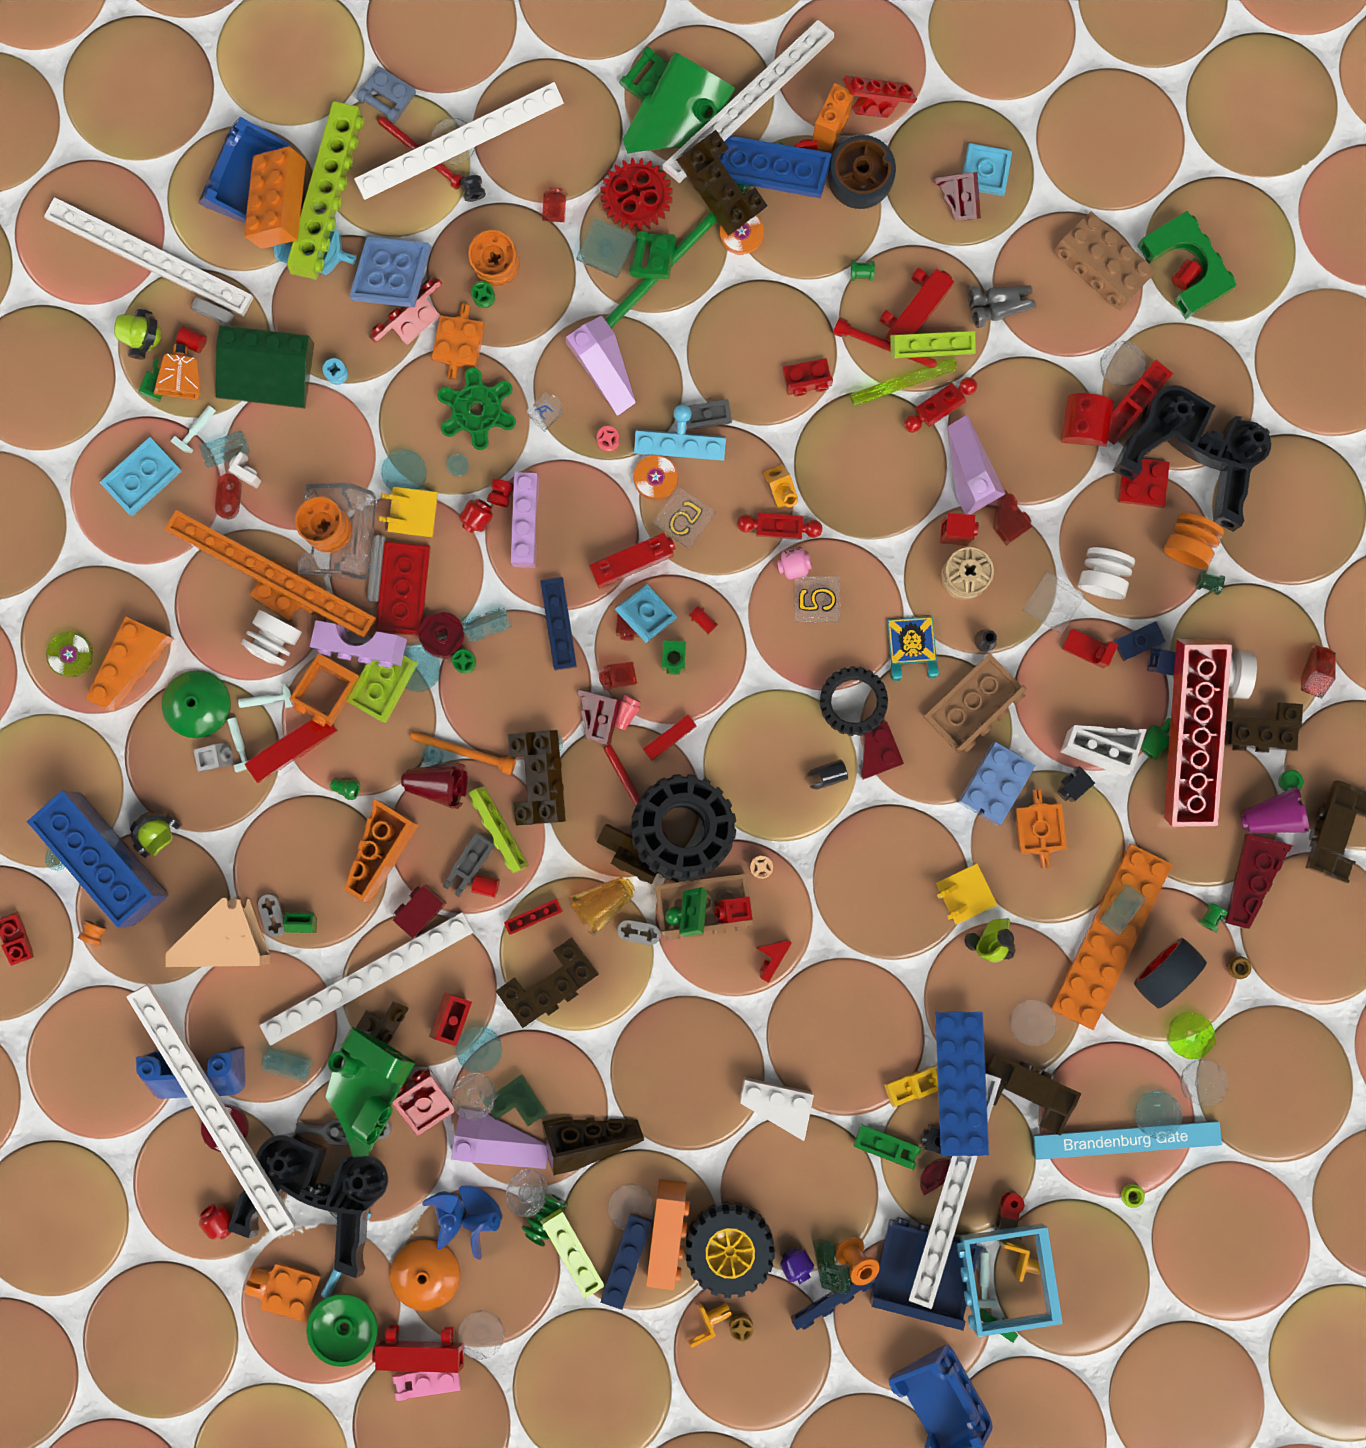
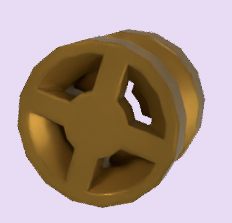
M736 1314L730 1321V1332L735 1340L747 1341L753 1334L752 1320L746 1314Z

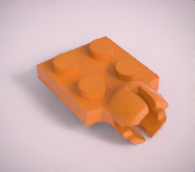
M276 1262L270 1270L255 1266L252 1268L247 1280L245 1293L261 1300V1310L305 1322L321 1275L280 1262Z

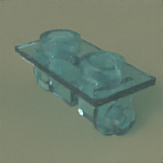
M498 607L486 612L487 620L485 621L482 620L481 615L465 620L466 622L462 623L468 641H478L485 636L499 633L512 627L505 608L500 609Z
M268 1048L267 1055L263 1057L261 1065H263L262 1071L307 1083L313 1060Z

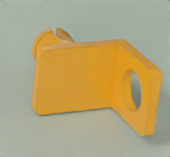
M783 464L762 473L770 485L778 508L783 506L793 507L797 504L798 496L791 475ZM775 472H781L777 476H771Z
M1000 1240L999 1244L1003 1248L1020 1252L1015 1272V1278L1018 1281L1023 1282L1026 1272L1041 1275L1039 1260L1029 1258V1249L1022 1245Z
M726 1302L708 1312L700 1303L697 1304L707 1331L687 1341L691 1348L715 1337L714 1325L728 1317H732Z

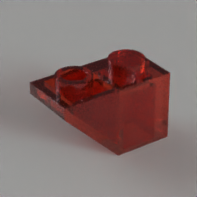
M1005 490L1006 494L998 498L993 529L1004 544L1008 546L1032 528L1030 524L1032 521L1026 512H1021L1018 508V501L1014 495L1008 494Z
M1314 644L1301 676V691L1322 699L1336 679V653L1327 647H1320Z

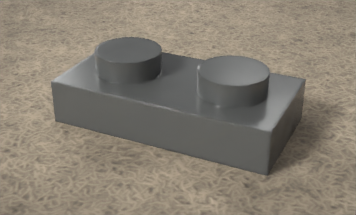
M728 399L688 406L691 409L692 415L686 422L687 431L732 423Z

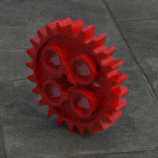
M631 158V164L629 165L625 160H622L623 167L620 168L615 164V173L608 170L610 179L603 178L605 186L600 188L601 193L604 194L600 196L601 202H605L602 205L603 210H608L607 218L614 216V225L619 221L621 222V229L629 225L631 232L634 226H638L639 231H642V226L646 225L650 230L651 222L659 225L658 217L665 219L664 211H670V206L667 204L672 203V197L669 196L673 194L672 188L669 187L671 185L670 179H665V171L659 173V165L652 168L651 160L647 165L643 164V158L639 160L638 164L635 163L634 158ZM640 178L648 179V182L645 184H640L637 181ZM622 185L628 188L624 192H619L618 190H616L619 186ZM637 192V194L640 196L636 197L635 194L633 195V193ZM648 198H654L657 200L654 204H648L645 202ZM627 206H634L636 208L633 212L624 210Z

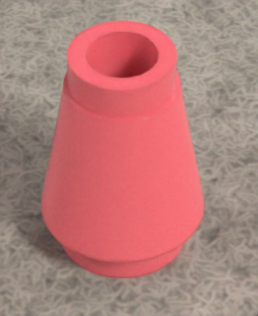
M624 695L623 699H620L615 723L616 727L626 730L627 726H629L641 709L639 707L641 702L628 695Z

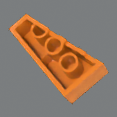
M125 617L85 700L105 709L115 711L132 691L136 682L140 678L142 679L147 673L146 670L161 656V652L167 645L171 644L174 638Z
M377 799L373 801V809L370 818L367 819L366 829L362 840H360L359 850L355 861H353L344 888L346 892L357 899L370 904L419 826L414 821Z
M659 1179L646 1287L674 1290L675 1281L680 1282L681 1267H677L678 1259L683 1260L684 1245H680V1240L686 1237L687 1223H683V1216H688L690 1201H685L687 1186L685 1182Z

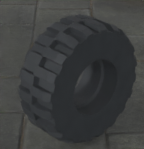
M675 774L671 778L666 779L664 777L658 780L639 799L632 814L630 834L633 837V847L639 853V859L642 863L646 862L652 872L656 873L657 871L663 874V878H676L678 881H687V879L692 878L694 880L699 879L703 875L714 871L731 851L733 840L736 837V816L730 809L732 807L730 800H725L722 796L723 791L719 787L715 789L711 786V781L705 778L703 780L696 779V775L688 774L687 777ZM682 807L690 809L701 818L705 830L702 840L697 845L691 848H681L673 845L665 837L662 831V821L666 813L673 808Z

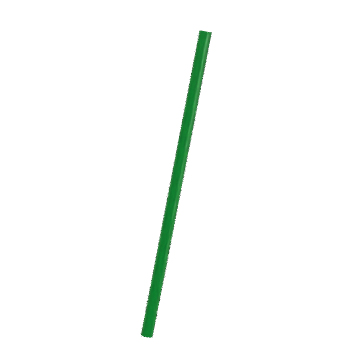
M737 184L743 194L751 187L749 185ZM712 211L675 247L672 266L718 221ZM645 278L605 318L610 328L612 329L660 279Z

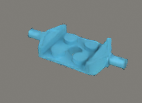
M316 229L311 234H317L320 230ZM336 229L330 232V247L328 252L324 253V269L319 274L328 275L341 261L355 264L357 256L342 250L341 236ZM293 242L274 246V254L277 261L287 263ZM313 250L311 253H305V254H306V255H310V254H312L315 250Z

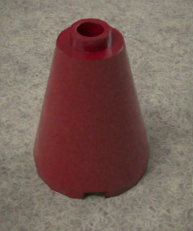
M461 763L412 768L403 773L401 785L406 792L452 809H459L463 804L459 802L461 796H466L468 774L467 771H463L462 768L465 765Z

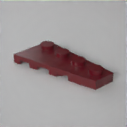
M1245 834L1227 909L1228 913L1224 923L1250 929L1263 904L1262 901L1267 891L1272 887V882L1277 872L1280 871L1284 863L1283 861L1293 845Z

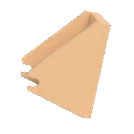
M236 897L231 898L229 901L227 898L220 899L166 952V967L261 966L270 964V952L251 899H247L246 907L243 908L241 900Z

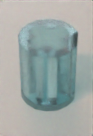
M434 746L426 747L421 754L424 757V763L429 766L440 765L444 759L443 752Z

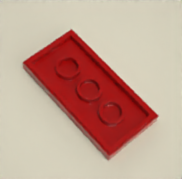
M385 541L376 632L419 636V627L424 617L430 546Z

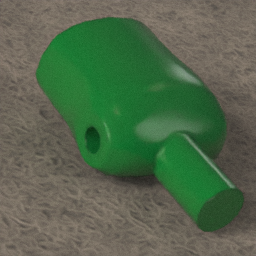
M1168 717L1161 727L1151 725L1145 733L1140 750L1153 760H1156L1161 752L1169 746L1170 736L1168 732L1170 731L1171 718Z

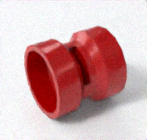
M493 478L491 482L492 491L488 494L486 501L497 506L508 507L510 503L509 494L513 491L514 484Z

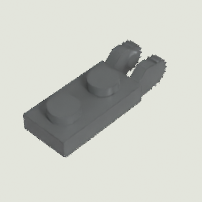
M476 832L451 869L452 872L443 887L446 889L451 887L456 876L459 875L464 880L456 889L455 895L460 897L494 849V843Z

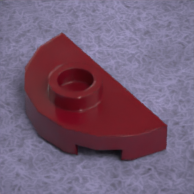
M938 1159L930 1162L924 1168L920 1176V1187L923 1195L944 1184L951 1160Z

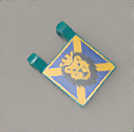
M933 617L887 620L892 680H901V664L927 663L928 678H937L939 670L936 657Z

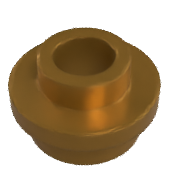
M1243 956L1233 957L1227 966L1229 974L1235 979H1245L1250 975L1252 969L1250 961ZM1238 963L1242 965L1240 972H1237L1235 969Z

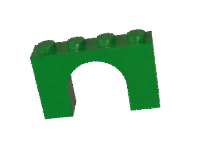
M1189 211L1184 212L1143 237L1137 245L1149 264L1168 252L1178 249L1189 251L1199 259L1202 266L1200 282L1179 294L1174 300L1175 305L1185 320L1229 294L1237 286L1234 275L1227 271L1221 255L1214 251L1209 237L1202 233L1198 220Z

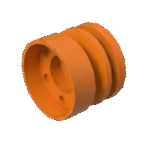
M487 230L474 237L469 246L468 256L470 264L479 279L488 282L492 286L505 285L513 280L518 273L520 261L514 243L509 236L501 231ZM495 257L498 259L499 262L497 265H495L492 260Z
M323 496L313 497L305 501L298 508L295 516V527L298 534L317 551L334 553L343 549L350 541L352 522L349 516L331 499Z
M1186 512L1180 513L1177 523L1173 527L1176 534L1169 536L1163 551L1179 563L1193 568L1207 569L1215 555L1214 550L1211 548L1219 546V539L1223 537L1224 529L1219 524L1203 516Z

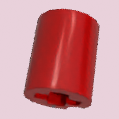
M1187 259L1172 277V282L1178 288L1187 290L1201 273L1202 269L1195 261Z
M185 326L179 330L176 338L177 344L186 345L188 349L197 353L202 352L207 342L205 335Z
M476 874L471 892L496 898L500 879Z

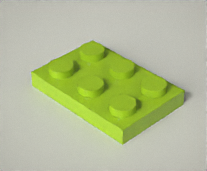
M403 655L401 666L392 665V668L378 666L379 662L372 661L371 665L366 664L347 702L379 721L387 723L418 665V662Z

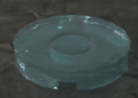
M400 449L392 452L384 460L381 475L383 482L391 491L393 487L419 490L423 486L427 476L425 462L418 454L411 450Z
M416 646L406 649L404 655L418 662V665L405 688L413 692L429 690L440 677L441 667L438 658L426 653L422 647Z
M474 1027L467 1030L460 1036L456 1047L459 1063L472 1073H485L492 1070L499 1063L502 1056L500 1037L487 1027Z
M1152 1091L1143 1095L1137 1102L1134 1110L1135 1122L1139 1129L1155 1139H1165L1173 1135L1180 1128L1183 1119L1182 1109L1177 1100L1170 1094L1162 1091Z

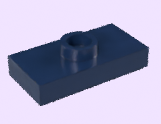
M1156 621L1114 640V643L1118 644L1117 650L1123 661L1166 642Z

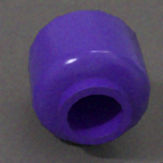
M795 1247L781 1255L780 1267L789 1282L798 1281L800 1285L812 1278L809 1273L814 1270V1264L805 1249Z

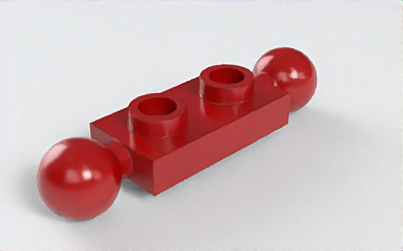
M971 377L962 379L958 388L951 383L915 407L918 415L906 417L904 421L905 429L910 433H915L921 429L923 422L930 427L966 403L964 395H972L977 390L975 379Z
M758 513V520H754L750 515H742L737 520V527L741 532L748 533L753 529H757L756 537L801 540L802 533H806L811 538H816L823 531V526L819 521L810 520L803 524L804 516Z

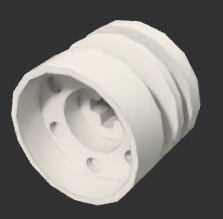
M1089 548L1086 554L1089 559H1086L1084 564L1092 570L1082 571L1078 583L1079 589L1099 597L1117 600L1124 599L1129 582L1121 577L1132 575L1130 568L1134 567L1135 559L1114 549Z
M258 610L252 623L260 629L259 632H246L247 635L255 638L253 643H250L243 639L240 644L245 646L251 654L266 662L284 666L286 661L277 657L279 652L287 656L291 653L282 646L284 643L295 645L302 632Z
M1236 650L1233 655L1231 654L1228 693L1232 698L1248 699L1253 692L1257 674V659L1253 651Z

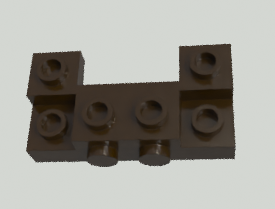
M715 130L676 159V161L729 236L768 205L755 187L743 195L718 158L729 148L717 130Z
M1228 698L1224 746H1232L1234 751H1246L1247 748H1255L1257 753H1269V750H1298L1299 728L1302 727L1303 704L1279 702L1277 703L1276 720L1233 717L1234 698Z
M558 730L508 734L509 756H524L528 802L514 803L516 826L565 822L564 786L562 783V763L560 760Z
M1333 781L1327 802L1323 803L1316 813L1318 820L1309 835V840H1311L1309 846L1312 848L1305 868L1324 874V876L1349 883L1350 872L1356 861L1340 855H1344L1356 815L1366 818V792L1345 782Z
M573 937L553 950L563 966L526 992L516 977L496 990L498 996L507 1009L512 1012L522 1028L544 1013L548 1016L559 1009L558 1003L564 999L567 1003L579 995L576 992L579 988L599 975Z
M993 1053L986 1068V1074L1001 1078L993 1105H997L1004 1089L1044 1107L1045 1109L1038 1126L1061 1136L1082 1093L1054 1081L1055 1076L1045 1071H1042L1041 1074L1032 1071L1034 1066L1021 1061L1020 1064H1017Z

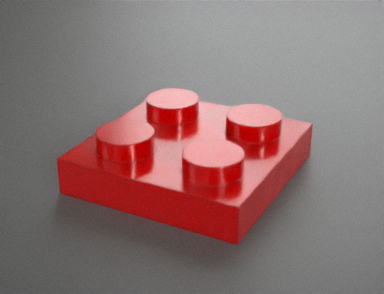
M1142 459V471L1133 481L1121 475L1118 502L1164 508L1170 462Z

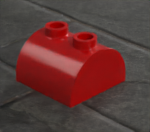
M1074 393L1069 395L1061 443L1107 447L1114 405L1113 400L1092 393Z

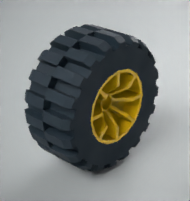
M727 1201L722 1202V1205L719 1206L715 1204L709 1206V1210L706 1212L702 1211L697 1215L698 1218L692 1222L689 1233H687L685 1246L687 1267L690 1269L693 1279L699 1282V1286L704 1290H711L712 1295L718 1296V1294H723L724 1298H731V1295L738 1294V1298L743 1297L745 1292L750 1290L752 1293L757 1290V1285L759 1283L763 1284L767 1280L768 1272L772 1271L775 1249L770 1227L766 1224L761 1214L758 1215L755 1209L750 1206L747 1208L742 1206V1203L735 1202V1204H729Z

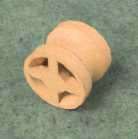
M766 856L755 857L750 863V871L753 876L761 879L770 876L773 871L772 861Z

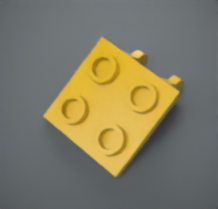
M393 487L392 494L381 493V498L392 500L390 517L378 516V521L388 522L387 532L433 538L438 492Z
M977 863L936 882L939 893L936 895L938 899L943 898L950 912L947 918L948 920L953 919L955 925L997 906Z

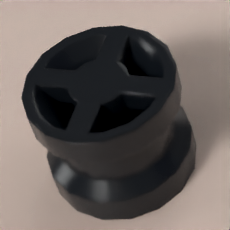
M471 175L460 181L461 188L465 191L463 194L465 201L473 202L486 196L485 189L481 187V176Z

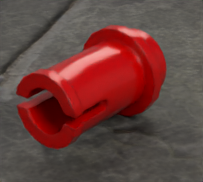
M697 606L689 614L692 618L691 621H695L709 634L718 624L704 612V607L701 609Z

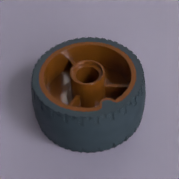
M858 135L844 140L834 151L828 170L829 186L836 199L854 209H865L879 204L890 192L895 179L896 164L892 151L883 141L869 135ZM857 168H864L867 172L861 173Z

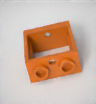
M834 83L815 122L812 141H818L819 148L830 153L833 152L849 119L854 96L851 95L847 88Z
M318 653L289 698L293 705L292 708L302 715L305 712L313 716L312 720L321 726L325 724L332 726L347 703V699L359 676ZM320 670L348 684L328 716L301 701Z

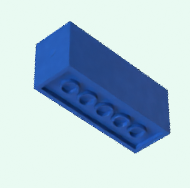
M62 790L26 821L117 928L135 926L169 896L82 793Z

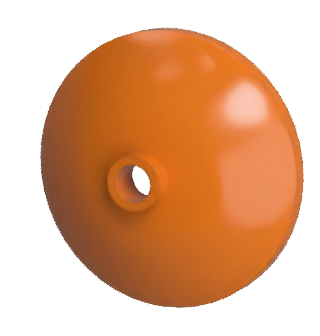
M420 1239L410 1242L397 1253L392 1262L390 1283L393 1292L404 1305L411 1309L431 1311L440 1308L453 1297L458 1288L460 1267L457 1258L447 1246L438 1250V1241ZM419 1275H425L427 1281L421 1282Z

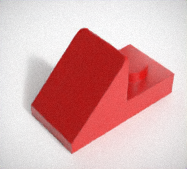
M784 940L756 947V949L771 957L769 961L765 959L759 969V972L762 973L760 976L762 980L767 983L770 982L792 942Z

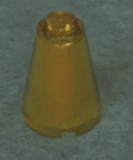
M620 877L573 894L569 897V900L573 901L571 906L583 926L588 924L591 927L588 932L595 936L634 897L633 891H635V888L629 879L625 880Z

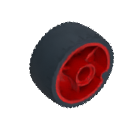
M1180 938L1163 950L1140 973L1134 985L1151 1004L1159 1009L1183 992L1203 971L1207 962L1188 941Z

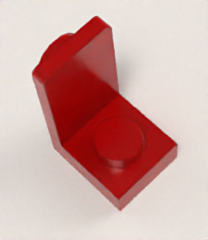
M1072 629L1062 649L1103 669L1109 666L1118 644L1111 641L1104 644Z

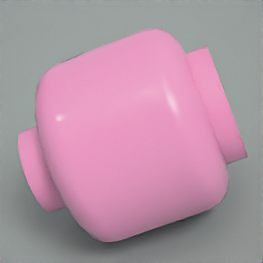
M801 547L783 551L781 553V560L777 561L780 574L784 573L789 580L805 577L808 575L809 570L812 569L808 551L804 552Z

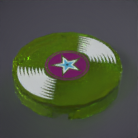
M73 632L61 633L54 637L48 645L46 651L47 663L58 675L78 677L90 668L93 661V648L89 640L80 634Z

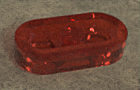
M230 473L224 474L218 479L215 498V511L221 518L226 520L233 519L238 515L242 490L239 478ZM234 483L233 489L228 490V484ZM227 505H231L232 507L231 511L225 512V507Z

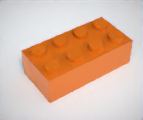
M290 146L253 156L244 237L260 249L298 240L306 160Z

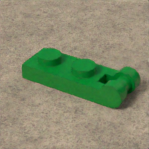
M863 1124L860 1125L853 1144L855 1148L912 1170L916 1166L915 1159L917 1154H920L922 1147ZM903 1149L908 1150L906 1158L900 1157Z

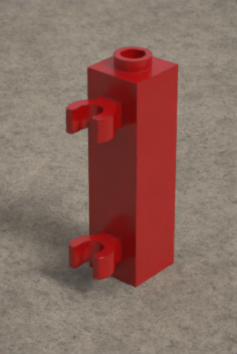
M917 268L911 280L923 286L898 319L887 310L880 316L879 321L891 328L886 336L887 340L891 342L890 335L917 334L952 289L955 281L952 280L949 273L936 268L929 277L922 269Z
M661 533L592 563L589 567L598 588L601 589L674 557L673 550L676 548L672 538H667L665 533Z
M389 1325L385 1332L386 1340H382L377 1344L372 1352V1361L375 1363L376 1371L459 1373L464 1367V1343L453 1342L454 1327L445 1326L444 1330H441V1342L398 1341L399 1325Z

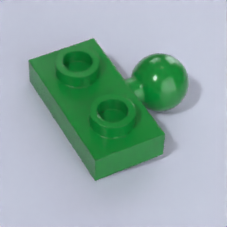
M699 887L683 891L682 909L671 907L667 910L665 915L666 921L670 925L680 924L679 934L683 937L704 933L707 890Z

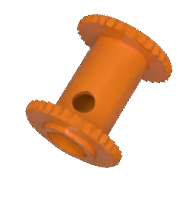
M850 1237L843 1240L836 1248V1261L842 1265H849L851 1268L849 1278L852 1283L856 1285L868 1284L877 1276L880 1268L879 1262L873 1257H865L863 1254L865 1247L862 1239Z

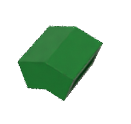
M285 912L283 920L285 933H317V918H315L314 913ZM291 921H309V922H291Z

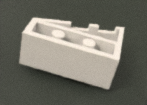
M1074 725L1067 731L1061 753L1126 777L1134 769L1147 729L1129 730L1125 728L1112 729Z
M744 1077L740 1104L805 1141L814 1094L807 1090Z

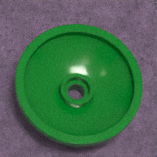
M200 670L188 671L175 677L168 684L162 698V712L167 724L176 733L188 738H204L216 733L227 721L231 709L230 694L225 684L215 675ZM191 699L195 700V705L193 707L189 706V701Z
M335 1294L322 1300L311 1312L307 1322V1340L313 1353L324 1363L336 1367L351 1366L363 1360L372 1350L378 1334L377 1319L371 1307L361 1298L351 1294ZM344 1322L349 1325V1329H343L341 1324Z

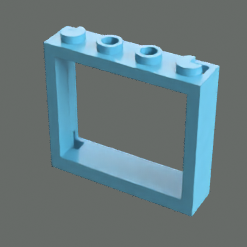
M1035 1224L959 1236L960 1243L957 1244L959 1258H963L964 1267H961V1277L963 1282L967 1284V1291H964L966 1305L970 1306L971 1315L968 1316L970 1330H974L978 1337L1063 1324L1048 1227L1044 1224ZM1035 1234L1047 1313L981 1323L970 1244Z

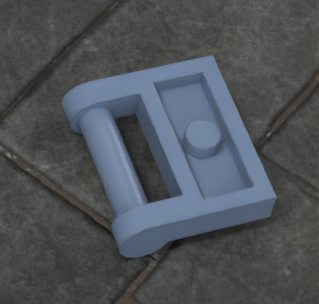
M378 66L365 86L359 90L356 99L362 103H368L387 115L388 119L395 123L415 96L416 90ZM373 91L396 106L394 108L387 106L373 97L371 93Z

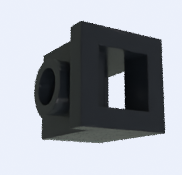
M1077 766L1072 770L1075 773L1074 775L1069 773L1061 780L1063 785L1058 788L1057 793L1065 801L1075 802L1095 784L1081 766Z
M928 1124L927 1129H923L920 1142L923 1143L922 1147L925 1150L941 1154V1145L935 1144V1139L940 1137V1127Z

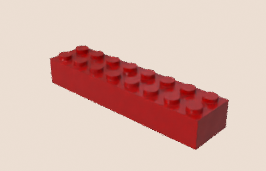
M1224 639L1176 640L1164 819L1172 827L1218 826L1232 644Z

